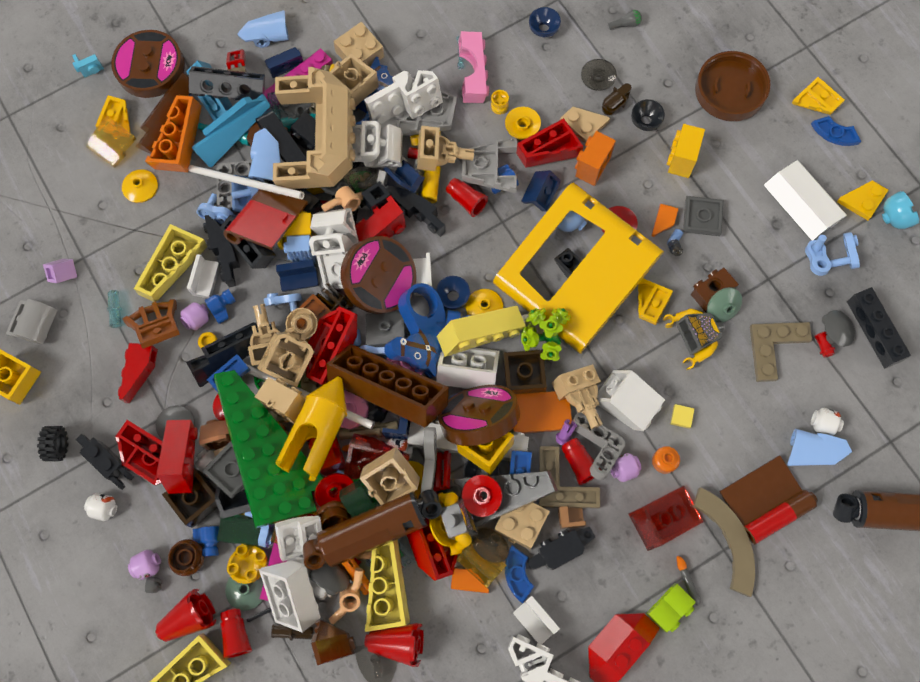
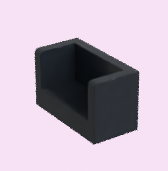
M220 487L216 488L215 501L222 519L251 511L244 487L233 499Z

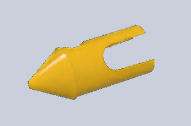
M340 377L334 378L306 395L303 408L275 462L282 470L289 473L306 440L316 438L303 468L310 475V481L316 480L344 418L347 417L343 381Z

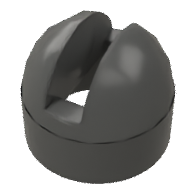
M147 577L145 592L157 593L160 591L161 587L158 585L162 584L161 579L158 577Z

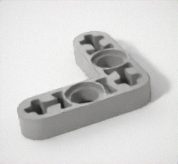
M252 160L222 163L217 167L216 171L224 173L225 170H228L227 174L248 177ZM247 167L248 171L245 174H240V168ZM216 178L217 206L224 207L226 204L225 198H227L229 203L227 208L232 211V183ZM224 185L230 186L228 192L221 191Z
M576 414L572 420L577 424L575 431L602 448L590 467V473L594 478L603 480L607 477L625 447V441L621 436L603 425L589 430L588 427L590 425L585 414ZM594 431L600 432L602 437L595 435ZM603 454L610 455L612 460L606 459ZM601 464L604 466L602 471L598 469Z
M425 427L424 430L425 463L421 493L425 490H433L437 462L435 427Z

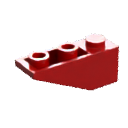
M129 343L128 349L125 351V367L122 368L121 372L122 384L118 389V396L121 401L130 403L154 370L158 349L153 345L142 349L139 343Z

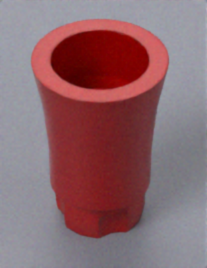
M453 178L446 187V192L471 217L477 216L488 202V196L478 192L458 178Z
M573 438L562 445L561 449L576 476L579 486L593 480L594 477L590 473V467L594 460L584 445H581L579 439Z
M230 609L221 612L220 618L222 623L220 625L223 639V659L234 658L252 652L253 650L248 640L244 619L241 618L240 609Z

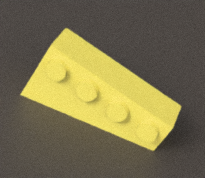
M170 224L135 285L134 290L138 295L157 302L195 261L196 255H200L207 248L205 240Z
M512 306L451 320L437 335V338L446 357L490 342H497L506 337H516L520 335V331L526 325L518 306Z
M397 539L372 550L365 632L405 626L410 623Z
M202 633L150 682H202L228 667L231 662L228 659H223L221 651Z

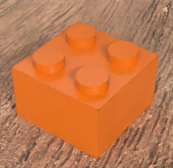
M598 131L594 133L593 137L589 136L585 143V150H581L576 160L578 162L575 166L577 170L575 177L595 186L612 157L616 140Z

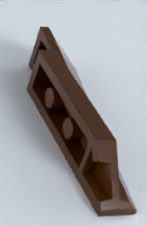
M184 73L170 86L140 128L146 133L136 145L137 148L147 153H152V145L154 141L157 142L161 134L160 128L168 119L167 114L176 95H189V77Z

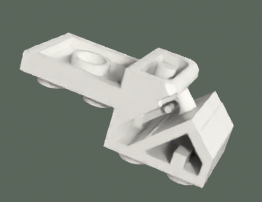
M418 70L414 82L412 81L411 74L408 71H403L392 77L393 84L364 99L370 120L377 121L380 124L385 123L405 110L414 119L443 103L437 76L432 71Z
M362 121V125L353 127L356 142L353 144L356 158L353 162H364L366 168L402 167L403 133L401 128L390 124L381 128L380 123L377 121Z
M351 208L318 212L313 214L310 228L317 235L310 238L309 245L312 256H317L323 286L327 290H329L325 286L327 282L335 289L343 288L340 274L341 265L348 250L358 243Z
M519 634L517 638L512 636L508 651L514 665H519L521 670L520 677L523 681L580 682L571 677L569 681L563 679L564 674L552 668L548 672L554 656L549 653L550 648L539 643L535 647L529 644L530 639ZM542 656V658L537 659V660H535V661H532V662L528 663V666H529V667L532 666V665H533L534 667H531V668H529V669H526V668H525L524 664H525L526 662H528V661H530V660H534V659H536V658Z

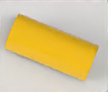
M436 166L435 171L424 170L423 177L425 178L422 184L421 197L432 204L437 202L440 166Z

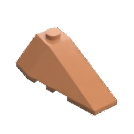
M210 420L206 422V425L200 427L199 444L207 450H218L231 441L226 421ZM278 423L286 431V427L282 423Z

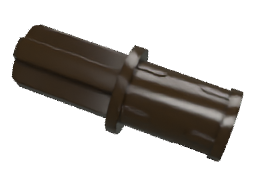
M273 624L271 629V638H289L290 641H293V639L311 640L314 634L313 627H309L303 633L283 625Z

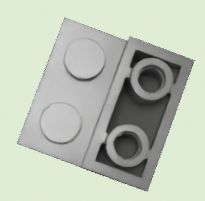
M27 299V301L20 300L5 335L43 345L57 309Z

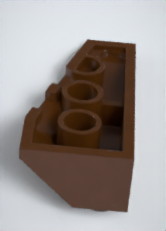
M325 620L316 621L317 627L314 628L316 634H313L311 645L317 666L355 654L354 649L357 647L353 636L350 637L348 632Z

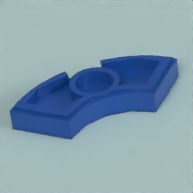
M830 116L814 120L811 123L813 129L823 139L833 144L854 146L859 145L861 142L854 126H841L834 122Z
M512 545L505 560V577L511 592L523 604L534 585L528 580L526 575L528 556Z

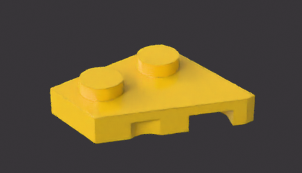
M817 77L792 101V104L831 115L844 103L845 99Z
M108 95L95 125L96 128L131 138L126 101Z
M872 180L841 196L837 203L868 221L885 197L888 189Z
M643 278L638 284L639 318L657 325L673 291Z

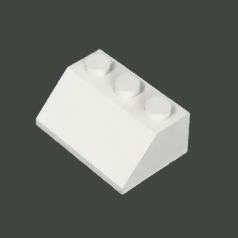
M471 348L446 357L442 351L437 367L436 382L445 386L461 387L464 389L482 385H495L500 351Z
M288 561L259 569L275 623L303 633L320 619L319 607L315 601L313 587L308 577V570L304 564Z

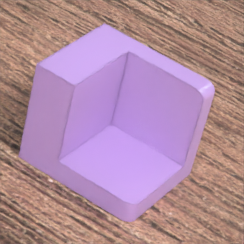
M60 259L43 264L48 282L59 283L77 277L73 259Z

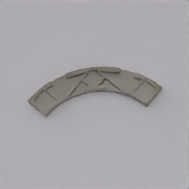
M700 487L692 507L707 515L720 527L729 549H731L733 573L730 589L747 597H752L755 582V560L747 532L741 521L727 504L711 492Z

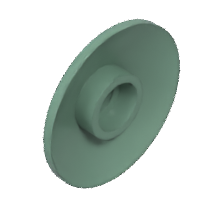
M731 287L719 290L710 299L707 313L712 314L716 322H726L732 319L741 308V293Z
M230 577L225 589L226 598L230 605L243 611L256 608L263 601L260 599L263 587L262 578L252 583L242 584ZM243 585L247 586V591L245 593L241 592V587Z

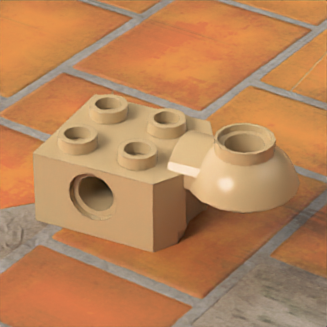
M296 308L289 313L285 322V332L274 333L257 367L261 372L279 378L294 387L298 386L314 353L311 346L305 340L313 336L318 323L315 314L306 308ZM300 318H303L305 325L303 328L298 329L296 323Z

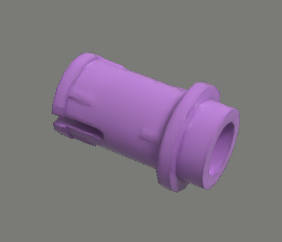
M565 420L561 431L556 434V442L558 444L564 445L571 440V435L577 427L574 421H571L569 425L570 420Z

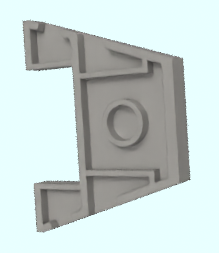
M441 90L443 103L418 116L417 121L398 119L396 127L401 128L403 136L419 134L421 126L438 127L440 131L451 130L457 105V96Z
M512 136L511 140L503 141L501 139L497 140L496 144L488 146L482 144L467 148L474 149L473 161L462 159V181L517 193V175L498 176V154L516 153L517 138Z

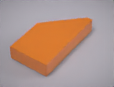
M660 204L652 237L674 226L678 208Z
M454 568L451 589L489 594L488 588L474 570Z

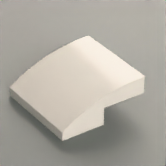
M319 516L297 517L275 523L281 560L284 562L303 555V545L309 540H317V533L322 531Z

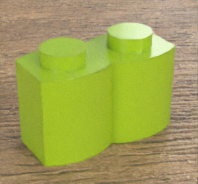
M674 583L646 614L664 632H673L681 624L679 622L681 617H687L694 611L693 605L695 601L677 583Z

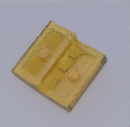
M106 116L90 137L86 147L115 168L126 156L125 151L134 143L136 137Z

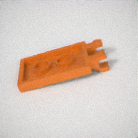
M555 391L515 394L520 409V418L513 428V432L525 434L561 431L567 419L570 420V425L572 421L570 403L566 399L559 401Z

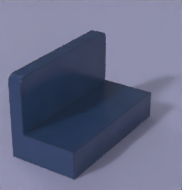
M296 47L265 60L272 78L293 70L303 62L301 53Z
M404 159L402 160V167H398L396 171L387 166L384 167V170L399 185L414 193L425 178Z
M551 170L536 171L521 202L524 204L533 203L541 211H547L561 180Z
M313 259L276 265V272L280 277L282 292L312 288L319 285L316 264Z
M400 416L399 429H382L385 439L400 438L408 440L411 421Z

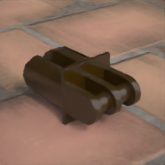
M625 83L619 89L614 87L613 92L604 98L602 111L605 115H612L621 107L625 108L632 88L629 83Z
M329 282L325 286L334 295L325 288L321 290V293L332 304L321 294L317 293L315 295L331 311H334L336 306L347 310L354 306L345 295L342 296ZM342 300L346 303L344 306L340 304Z

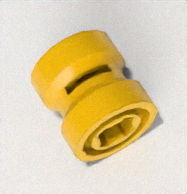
M496 90L491 95V109L495 114L501 115L506 113L509 106L508 93L504 90Z

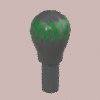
M632 10L621 17V19L608 23L609 29L620 26H637L642 21V15L638 10Z

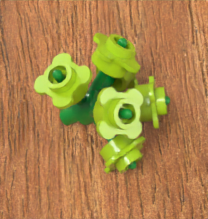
M535 308L529 312V317L526 319V322L531 321V323L524 327L521 332L524 350L529 351L531 347H537L539 342L546 341L547 343L542 345L543 352L540 354V357L543 360L558 361L560 359L559 352L562 350L560 346L561 340L558 336V333L563 331V326L560 323L566 324L571 316L568 315L569 312L564 308H558L557 310L553 309L551 312L553 315L548 320L543 321L546 318L544 314L545 308L541 310ZM532 324L534 326L539 324L540 328L544 330L543 334H538L536 328L532 327Z

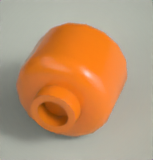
M664 446L653 454L652 464L659 473L669 474L678 468L680 455L674 448Z

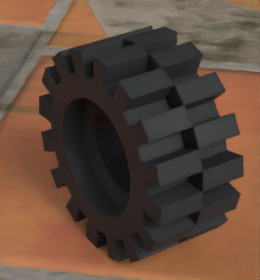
M42 427V431L39 432L40 437L37 440L39 441L37 448H39L38 454H40V459L45 462L63 461V458L66 457L65 453L68 451L66 447L69 444L67 443L68 437L66 435L68 433L65 431V427Z

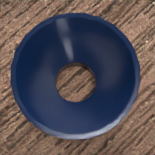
M549 7L537 8L529 17V27L539 37L553 36L560 27L561 19L559 14ZM545 24L549 29L542 31L539 29V26Z
M447 276L436 287V291L446 309L456 310L462 308L469 300V285L461 277ZM452 291L457 292L459 295L455 301L448 299V294Z

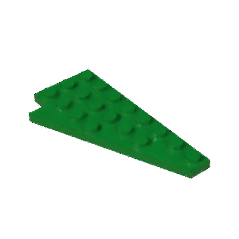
M235 370L214 374L215 384L255 528L315 513L317 509L312 493L315 492L318 483L323 477L319 473L315 481L309 480L310 475L303 470L307 458L301 450L289 473L278 467L275 462L288 437L287 433L264 405L255 398V394Z

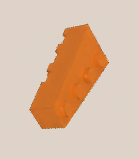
M176 95L167 114L168 119L160 128L161 134L157 142L154 141L152 145V153L145 160L155 170L188 172L193 151L192 146L194 145L202 108L193 96Z

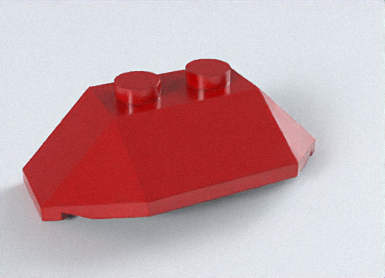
M338 307L319 319L316 332L310 337L308 342L314 353L306 367L307 378L321 385L327 383V363L347 346L353 345L356 340V313Z
M126 420L115 436L118 442L122 465L155 486L162 484L157 477V469L163 441L131 421Z
M426 518L428 526L408 534L407 537L418 567L436 581L454 574L458 554L450 556V547L441 545L434 538L430 529L429 519Z
M644 613L615 614L588 646L589 677L594 682H618L648 648L660 627Z

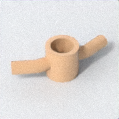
M343 186L336 192L334 199L321 205L324 212L338 205H341L344 209L351 208L352 211H355L360 206L361 200H363L362 192L355 193L349 186Z
M355 568L353 584L349 583L347 589L340 592V608L329 617L331 624L334 625L346 612H353L360 606L359 588L362 583V568ZM347 596H353L354 598H352V599H347L346 597H347Z

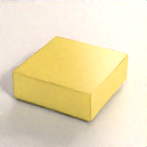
M675 404L670 424L690 429L694 408Z

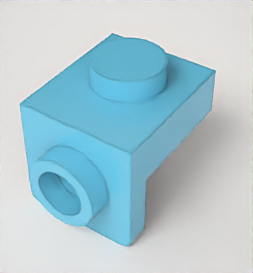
M76 54L72 55L75 61L72 63L77 72H81L84 77L96 74L104 69L95 54L83 60H79Z

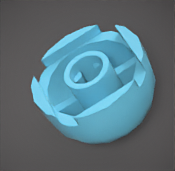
M904 191L895 193L885 201L882 218L886 224L890 223L897 229H906L919 223L917 211H913L912 206L914 205Z

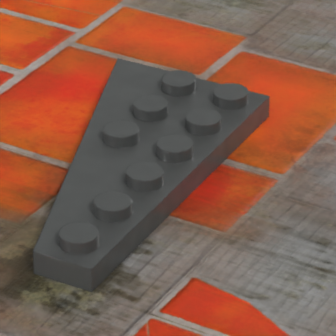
M551 472L490 476L501 487L502 503L499 509L490 516L478 517L472 514L475 526L479 527L558 491ZM470 478L450 479V489L436 492L437 494L453 492L460 499L462 498L463 487ZM484 491L481 494L483 499L487 498V493Z

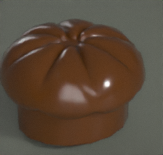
M330 501L319 508L316 516L320 517L321 528L324 530L352 518L353 512L344 502Z
M184 539L174 544L168 554V564L171 570L179 576L195 574L204 562L202 546L192 539Z

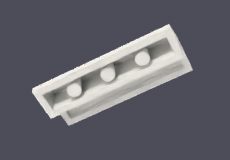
M798 160L779 171L764 184L811 240H815L828 228H832L847 216Z

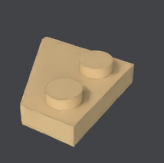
M572 107L560 118V120L563 118L566 120L575 135L584 143H586L589 136L593 137L596 131L599 132L610 121V118L576 107Z

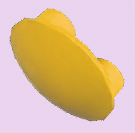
M241 544L237 546L230 556L227 572L238 583L248 584L255 582L261 578L259 569L267 567V555L258 546Z

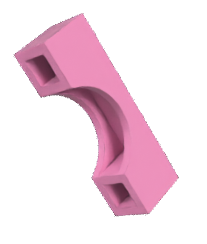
M461 31L458 41L459 57L469 61L474 69V73L465 77L463 81V103H484L486 96H489V86L486 85L488 71L485 70L487 57L483 53V50H485V39H482V32Z

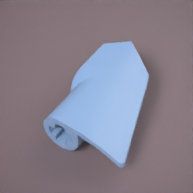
M285 11L248 21L237 35L245 42L253 41L255 46L260 48L269 46L270 41L289 40L285 23Z
M263 128L254 134L250 152L252 163L248 175L249 179L264 182L265 179L273 181V163H281L278 141L266 128Z
M795 429L790 440V445L793 447L787 465H835L849 455L852 450L845 439L828 434H813Z

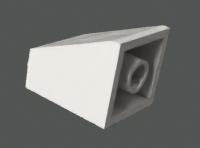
M613 370L597 395L598 406L637 431H644L650 426L652 418L661 410L662 404L665 401L662 396L632 370Z

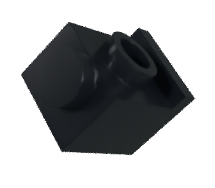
M379 181L361 194L364 203L374 214L373 210L376 207L379 209L388 202L387 198L392 195V192L387 185L383 186Z

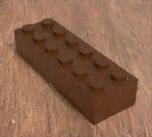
M350 344L327 363V382L340 377L343 381L344 390L424 428L448 406L449 387L355 345Z

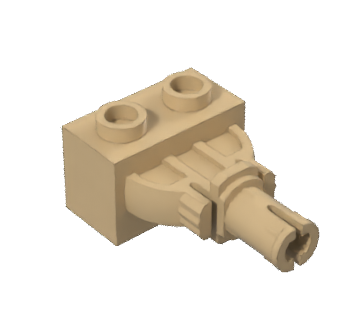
M421 126L418 137L417 169L435 171L436 166L455 163L456 159L473 161L474 149L458 147L456 142H451L446 137L439 135L440 128Z
M260 304L262 314L259 312L258 305L253 306L258 332L256 326H252L253 334L250 338V346H248L252 366L259 365L274 333L280 332L275 326V321L271 322L272 329H270L265 304Z
M593 364L561 374L551 383L559 401L566 399L571 405L576 407L578 413L585 414L591 429L603 425L595 409L599 405L597 385L601 381Z

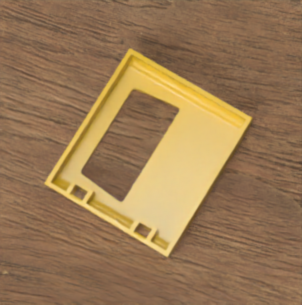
M573 182L566 187L497 273L493 284L528 312L535 308L540 310L545 308L544 314L546 318L543 321L548 320L553 315L551 313L553 309L564 308L568 311V315L571 318L569 321L567 320L566 324L560 323L563 326V331L558 333V336L581 354L662 256L664 251ZM588 200L594 204L592 209L585 206ZM573 211L603 229L605 233L552 299L546 301L520 273L567 214ZM634 236L642 241L639 245L631 241Z

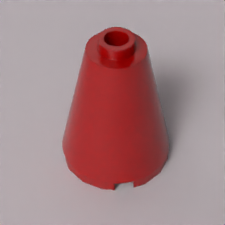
M199 589L189 591L157 623L156 636L160 640L168 642L214 626L216 619L213 620V614L216 612L208 596L205 593L200 595L197 592Z
M413 623L370 631L365 636L364 645L371 653L411 667H418L421 660H417L418 654H423L424 630H420V627L423 625Z

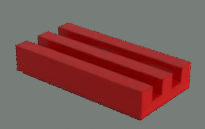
M243 49L227 53L226 65L228 69H231L232 65L237 68L239 63L245 66L246 54Z
M444 451V454L441 452L437 453L434 491L450 489L451 453L449 451ZM443 459H444V474H443V470H442V460H443Z

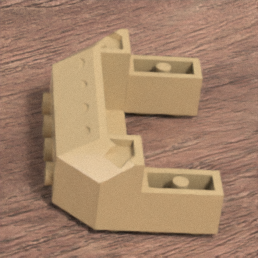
M308 67V75L275 77V95L281 105L316 103L315 150L307 151V161L273 163V182L277 186L289 189L334 187L353 168V161L356 158L355 150H353V144L356 142L355 133L353 132V127L356 126L355 116L353 115V110L356 109L355 98L351 97L348 87L333 74L318 68Z

